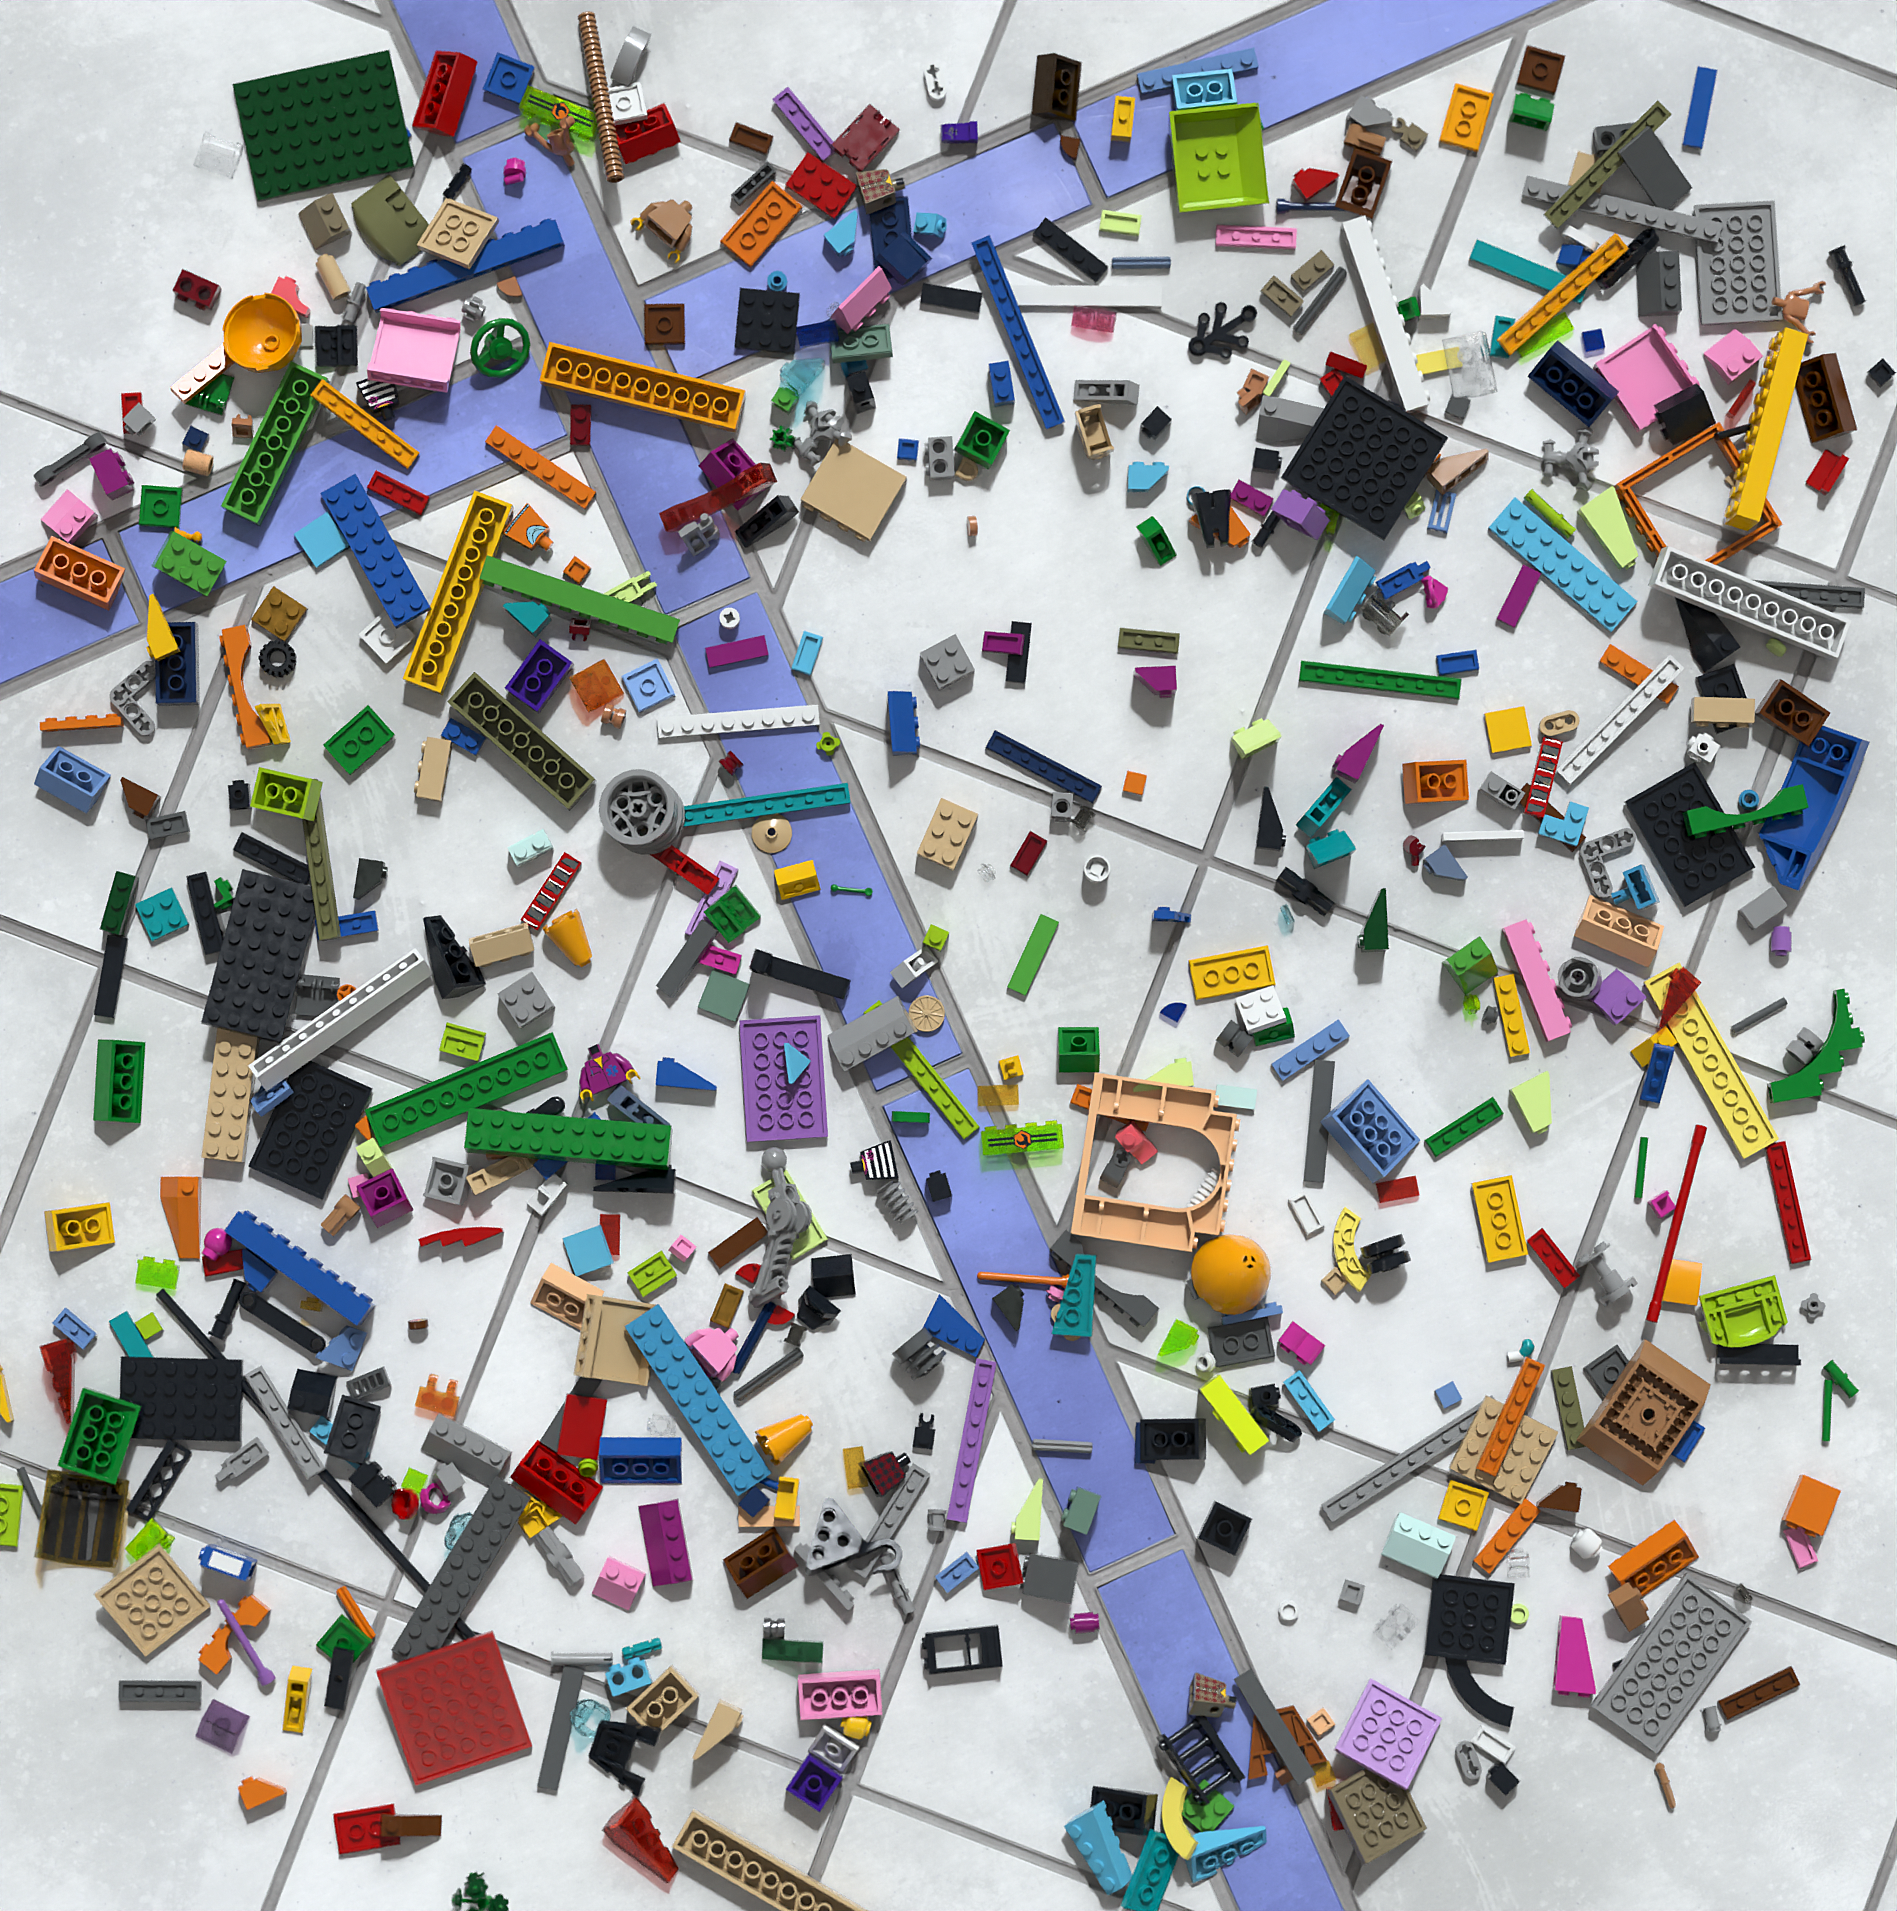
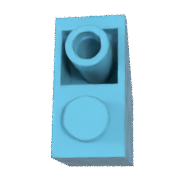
M1132 462V465L1128 466V492H1148L1168 473L1169 466H1166L1164 462H1153L1152 465H1144V462Z

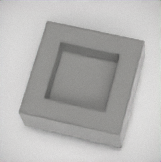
M1345 1579L1339 1599L1359 1605L1365 1585Z

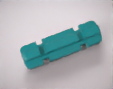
M660 1638L651 1639V1642L647 1640L634 1644L631 1648L630 1646L622 1648V1653L625 1659L633 1658V1655L640 1656L652 1652L651 1650L653 1649L654 1651L662 1649V1643Z

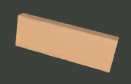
M738 1506L739 1527L800 1526V1506H796L794 1522L774 1519L775 1506H764L754 1517H751L741 1506Z

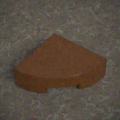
M1061 135L1060 144L1063 151L1070 158L1076 160L1080 139Z

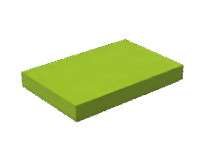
M0 1483V1545L18 1547L24 1485Z

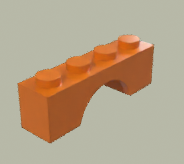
M251 1594L249 1597L245 1595L238 1603L240 1608L236 1613L232 1611V1614L240 1626L251 1625L256 1627L271 1609ZM226 1619L225 1622L227 1624L224 1628L221 1629L219 1627L212 1635L214 1640L210 1645L206 1643L198 1652L201 1655L198 1660L216 1675L222 1671L232 1658L228 1649V1640L233 1630Z

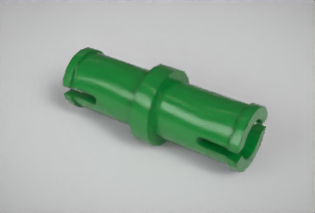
M1833 1359L1823 1367L1834 1379L1833 1383L1836 1386L1839 1385L1849 1399L1859 1392V1389L1849 1380V1375L1846 1372L1843 1373Z

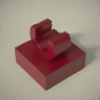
M571 618L569 633L572 634V640L575 641L577 634H582L583 641L586 642L591 630V620Z

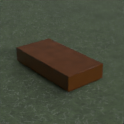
M738 122L735 123L729 138V142L767 156L773 140L772 135Z

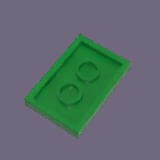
M367 705L326 741L323 746L351 776L396 735L372 708Z

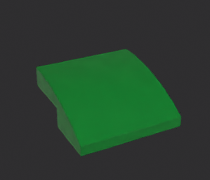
M734 885L704 911L705 915L728 943L742 934L747 927L761 917L760 913L737 885Z

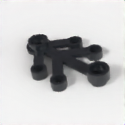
M1218 302L1215 306L1216 315L1212 333L1204 337L1206 325L1210 322V316L1207 313H1201L1198 317L1197 335L1188 344L1189 352L1197 357L1203 356L1207 352L1220 355L1223 359H1229L1232 355L1231 348L1228 346L1221 348L1209 345L1215 340L1236 344L1242 349L1246 348L1249 344V339L1246 336H1234L1226 333L1243 322L1254 321L1257 316L1256 308L1252 305L1244 306L1239 316L1221 327L1223 316L1227 311V305L1224 302ZM1219 305L1224 306L1225 310L1223 312L1218 311L1217 307ZM1250 311L1252 317L1247 318L1245 312ZM1206 316L1208 321L1203 323L1200 318ZM1245 339L1246 344L1240 345L1239 340ZM1199 343L1201 344L1202 348L1200 350H1196L1194 345ZM1227 349L1230 352V354L1228 356H1224L1222 354V351Z

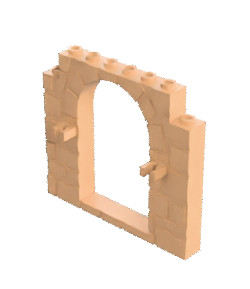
M1095 1073L1071 1234L1192 1252V1248H1197L1198 1236H1194L1195 1232L1219 1236V1232H1224L1225 1220H1222V1212H1227L1228 1206L1225 1192H1230L1231 1180L1227 1178L1228 1172H1233L1234 1159L1230 1158L1231 1151L1236 1152L1237 1139L1233 1138L1234 1131H1239L1240 1119H1236L1237 1114L1213 1111V1107H1218L1219 1095H1215L1216 1090ZM1139 1084L1163 1087V1089L1133 1092V1088ZM1097 1115L1183 1127L1201 1133L1213 1144L1219 1156L1220 1176L1215 1189L1204 1201L1188 1208H1171L1085 1195Z

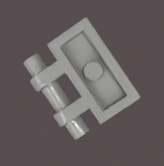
M706 513L700 516L701 523L696 524L694 521L678 531L693 557L708 548L710 540H717L720 537L719 529L714 524V520Z

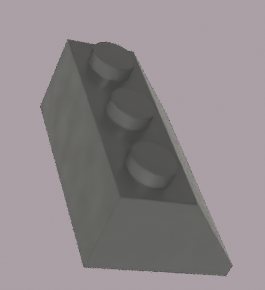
M1659 251L1646 254L1636 263L1638 316L1679 315L1682 311L1679 251Z

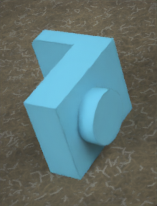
M917 212L913 232L943 238L947 229V219L936 213Z

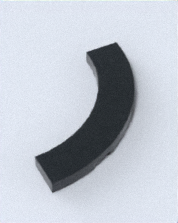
M1445 1657L1451 1681L1463 1700L1472 1709L1490 1721L1511 1727L1514 1707L1498 1702L1486 1694L1474 1680L1467 1660Z

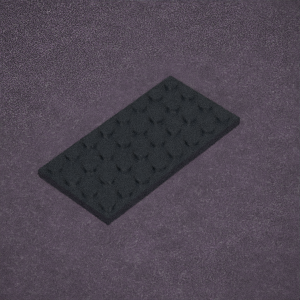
M242 869L201 1024L281 1043L315 916L312 886Z

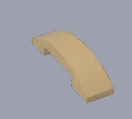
M509 1156L465 1178L475 1196L534 1167L533 1164L539 1159Z

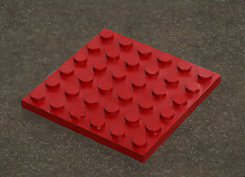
M493 1630L376 1670L415 1786L532 1747V1742Z

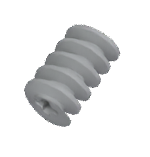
M892 1180L876 1192L877 1194L884 1193L881 1200L888 1199L885 1206L893 1207L889 1213H897L894 1220H901V1224L915 1215L918 1209L911 1210L914 1203H906L909 1195L902 1196L905 1189H897L901 1184L900 1181L893 1182L894 1180Z

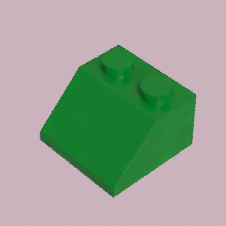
M1526 93L1516 94L1508 121L1547 131L1552 121L1555 104L1550 103L1551 101L1546 98H1539L1538 100L1531 98V95Z
M1058 1027L1059 1073L1099 1072V1027Z

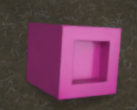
M1668 1190L1647 1201L1658 1219L1663 1218L1676 1207L1668 1195L1670 1194Z

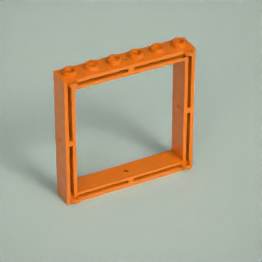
M1720 422L1614 486L1619 501L1622 500L1626 506L1624 508L1625 512L1630 518L1633 517L1637 523L1635 525L1636 530L1640 535L1643 534L1647 540L1645 542L1650 552L1654 551L1657 557H1659L1661 548L1667 546L1634 495L1631 487L1712 438L1715 440L1714 434L1724 431ZM1730 438L1715 440L1731 468L1736 472V469L1740 468L1741 461H1739L1740 454ZM1765 499L1761 514L1766 524L1704 561L1718 565L1781 527L1783 524L1768 499Z

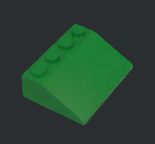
M88 1387L82 1388L57 1466L116 1485L141 1406Z

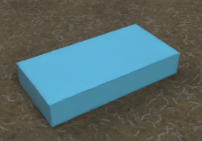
M807 631L803 632L791 670L811 676L823 640L822 636Z

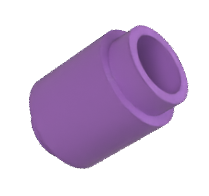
M1773 927V932H1771V952H1775V956H1787V953L1792 951V932H1790V927Z

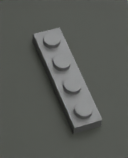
M799 1543L794 1549L807 1562L810 1547L807 1544L803 1546L802 1543ZM826 1571L816 1574L847 1610L854 1606L852 1602L854 1597L848 1590L842 1591L839 1587L841 1583L834 1575L829 1576Z

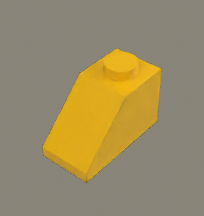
M1666 1026L1659 1029L1630 1051L1642 1067L1649 1063L1654 1043L1671 1047L1678 1043Z

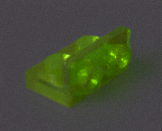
M143 1256V1260L137 1259L136 1284L176 1290L180 1265H175L174 1260L163 1259V1263L155 1262V1257Z
M151 1518L126 1546L125 1550L137 1561L159 1543L167 1550L172 1545L175 1537L168 1533L155 1519Z

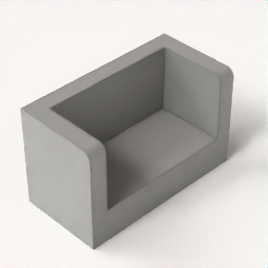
M1773 886L1738 911L1751 930H1754L1788 905Z

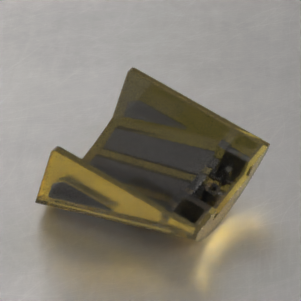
M48 1469L34 1557L69 1565L116 1568L129 1480L118 1479L115 1485L93 1477L72 1475L65 1471Z

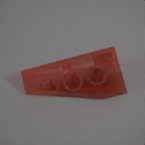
M67 1338L39 1346L47 1372L52 1373L54 1376L52 1377V1386L61 1395L58 1397V1401L67 1424H70L74 1416V1353L77 1351L74 1342H70V1339Z
M633 1797L611 1816L602 1831L617 1847L665 1883H669L679 1868L668 1847L663 1845L659 1837L661 1835L660 1831L654 1828L650 1820L652 1818L650 1812L637 1797Z

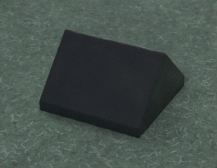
M852 1254L811 1258L813 1284L816 1291L825 1298L856 1294Z

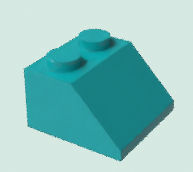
M514 602L503 605L506 612L535 638L552 621L549 616L551 613L542 603L537 605L535 602Z

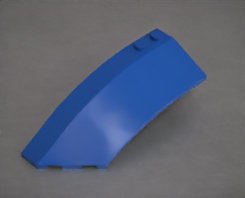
M1822 725L1809 746L1799 742L1781 789L1803 784L1809 808L1803 810V814L1791 816V813L1784 814L1783 819L1772 821V817L1767 818L1760 832H1758L1767 849L1766 852L1770 862L1776 870L1780 884L1798 891L1802 888L1826 847L1843 812L1870 743L1869 741Z

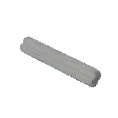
M1034 1439L1032 1448L1033 1450L1092 1453L1093 1444L1091 1442Z

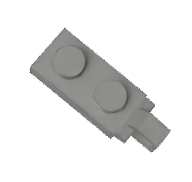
M256 1437L224 1460V1463L221 1464L223 1470L215 1476L219 1482L228 1476L232 1480L268 1455L269 1452L260 1439Z

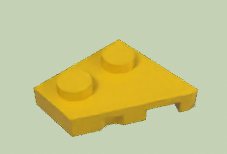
M256 705L255 710L274 745L290 743L291 740L281 705Z

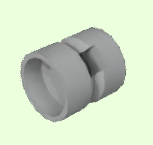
M1803 1027L1796 1036L1797 1040H1792L1787 1046L1786 1051L1794 1059L1806 1066L1813 1058L1812 1053L1818 1052L1824 1042L1812 1031Z

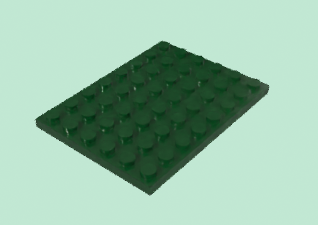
M390 50L233 84L258 202L415 168Z

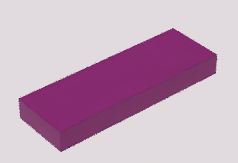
M1522 565L1496 618L1497 620L1513 628L1516 626L1541 575L1540 572Z
M765 635L705 648L710 668L769 655Z

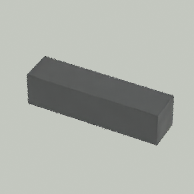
M767 161L731 194V198L741 206L776 174V169Z

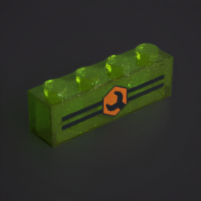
M527 86L519 105L520 112H522L524 117L529 119L535 117L541 120L540 123L548 127L554 125L560 129V120L564 117L572 116L575 119V124L569 128V135L574 133L578 135V139L585 142L589 140L595 141L598 134L595 112L532 86Z
M1057 1120L1045 1121V1125L1037 1126V1122L1025 1123V1127L1017 1128V1124L1005 1125V1129L997 1130V1126L985 1127V1131H981L983 1156L1064 1149L1062 1124H1058Z

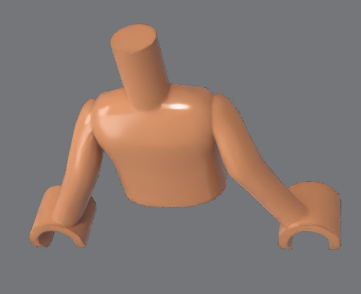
M572 116L561 119L559 123L561 128L547 135L550 143L537 133L540 130L538 123L528 124L525 127L524 133L527 136H533L545 149L556 155L563 156L568 167L575 164L570 154L575 148L569 136V128L575 124V119Z
M1824 281L1815 283L1810 288L1790 291L1785 299L1777 297L1772 299L1773 305L1782 307L1783 318L1796 326L1802 333L1808 334L1807 345L1814 343V341L1809 339V336H1815L1816 333L1814 331L1809 332L1799 321L1806 319L1809 301L1797 296L1825 293L1819 288V285H1826Z

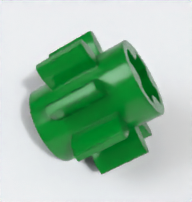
M781 425L779 430H772L773 436L769 440L775 442L773 448H780L784 452H786L788 447L793 448L792 443L796 439V437L791 435L793 430L790 428L785 430Z

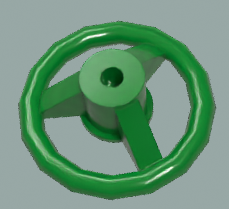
M498 318L487 322L478 329L472 339L470 348L472 364L478 372L487 377L502 378L513 374L523 366L529 355L531 343L527 330L521 323L513 319ZM505 326L514 328L522 337V352L513 348L511 341L504 337ZM494 328L493 331L485 337V345L480 355L478 356L479 342L481 341L484 334H486L488 331ZM510 356L517 360L510 367L502 370H491L484 366L492 357L496 360H503Z

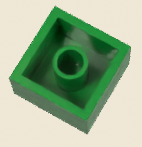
M974 411L953 451L989 470L1010 430Z

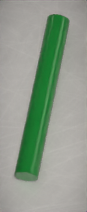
M1640 1137L1635 1198H1643L1648 1148L1647 1137Z
M1824 1380L1822 1441H1830L1833 1380Z

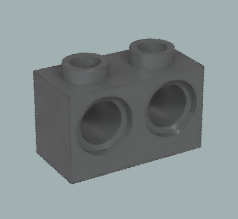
M1634 123L1595 127L1593 136L1596 155L1601 154L1602 156ZM1601 138H1608L1611 142V145H1603L1601 143Z

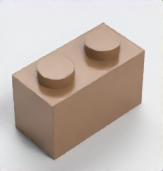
M1629 1582L1608 1594L1619 1619L1629 1632L1650 1620L1646 1613L1649 1610L1643 1600L1640 1601L1643 1598L1637 1587L1633 1589Z

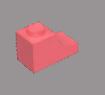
M285 276V278L278 277L271 293L285 299L292 305L297 314L308 318L311 310L299 300V287L295 284L296 280Z
M1133 1120L1118 1130L1115 1138L1123 1148L1131 1153L1141 1164L1158 1152Z

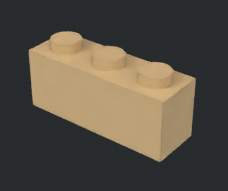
M1693 697L1691 699V723H1696L1697 727H1708L1709 724H1716V727L1727 728L1729 724H1735L1737 728H1749V725L1755 723V699Z
M427 737V740L423 741L421 753H424L423 761H419L417 771L420 773V779L415 782L414 793H417L416 796L418 798L442 802L453 745L452 741Z
M527 922L469 938V946L476 967H487L492 965V962L499 960L505 962L517 955L526 956L535 950Z

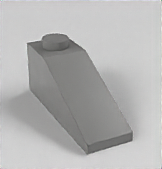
M1075 380L1073 400L1118 405H1138L1140 385L1130 380Z

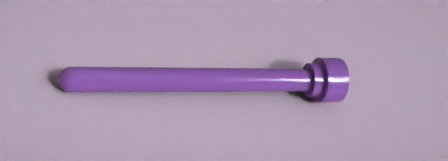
M223 1599L218 1600V1607L258 1671L257 1679L261 1686L269 1684L276 1678L272 1670L264 1667Z

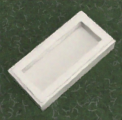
M1307 1190L1288 1199L1306 1235L1325 1226Z
M1482 1724L1470 1740V1742L1503 1764H1506L1516 1748Z

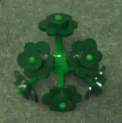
M477 1871L469 1873V1876L466 1877L467 1882L464 1883V1885L469 1883L466 1895L471 1897V1899H463L461 1888L457 1889V1892L452 1895L451 1899L455 1911L461 1910L462 1903L477 1904L479 1908L477 1910L475 1907H470L467 1911H509L507 1906L509 1901L502 1894H497L494 1898L491 1895H486V1890H488L489 1886L483 1878H478L484 1872L478 1875Z

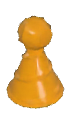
M176 527L174 528V532L188 540L193 539L196 543L200 542L203 538L202 534L198 531L190 534Z

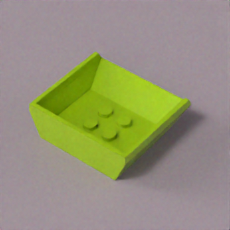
M1259 103L1169 111L1168 126L1176 203L1179 213L1269 204Z

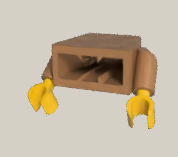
M672 199L667 202L651 203L640 213L639 218L631 220V225L639 221L640 225L635 229L636 231H641L645 225L671 249L675 246L676 249L668 254V259H670L673 253H676L678 258L675 263L680 261V252L684 251L691 240L692 225L690 222L692 216L689 212L693 207L686 200L680 205Z

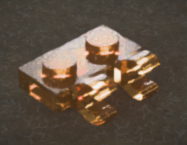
M431 1373L427 1386H420L415 1406L454 1417L460 1396L454 1395L458 1381L450 1379L446 1393L435 1390L439 1375Z

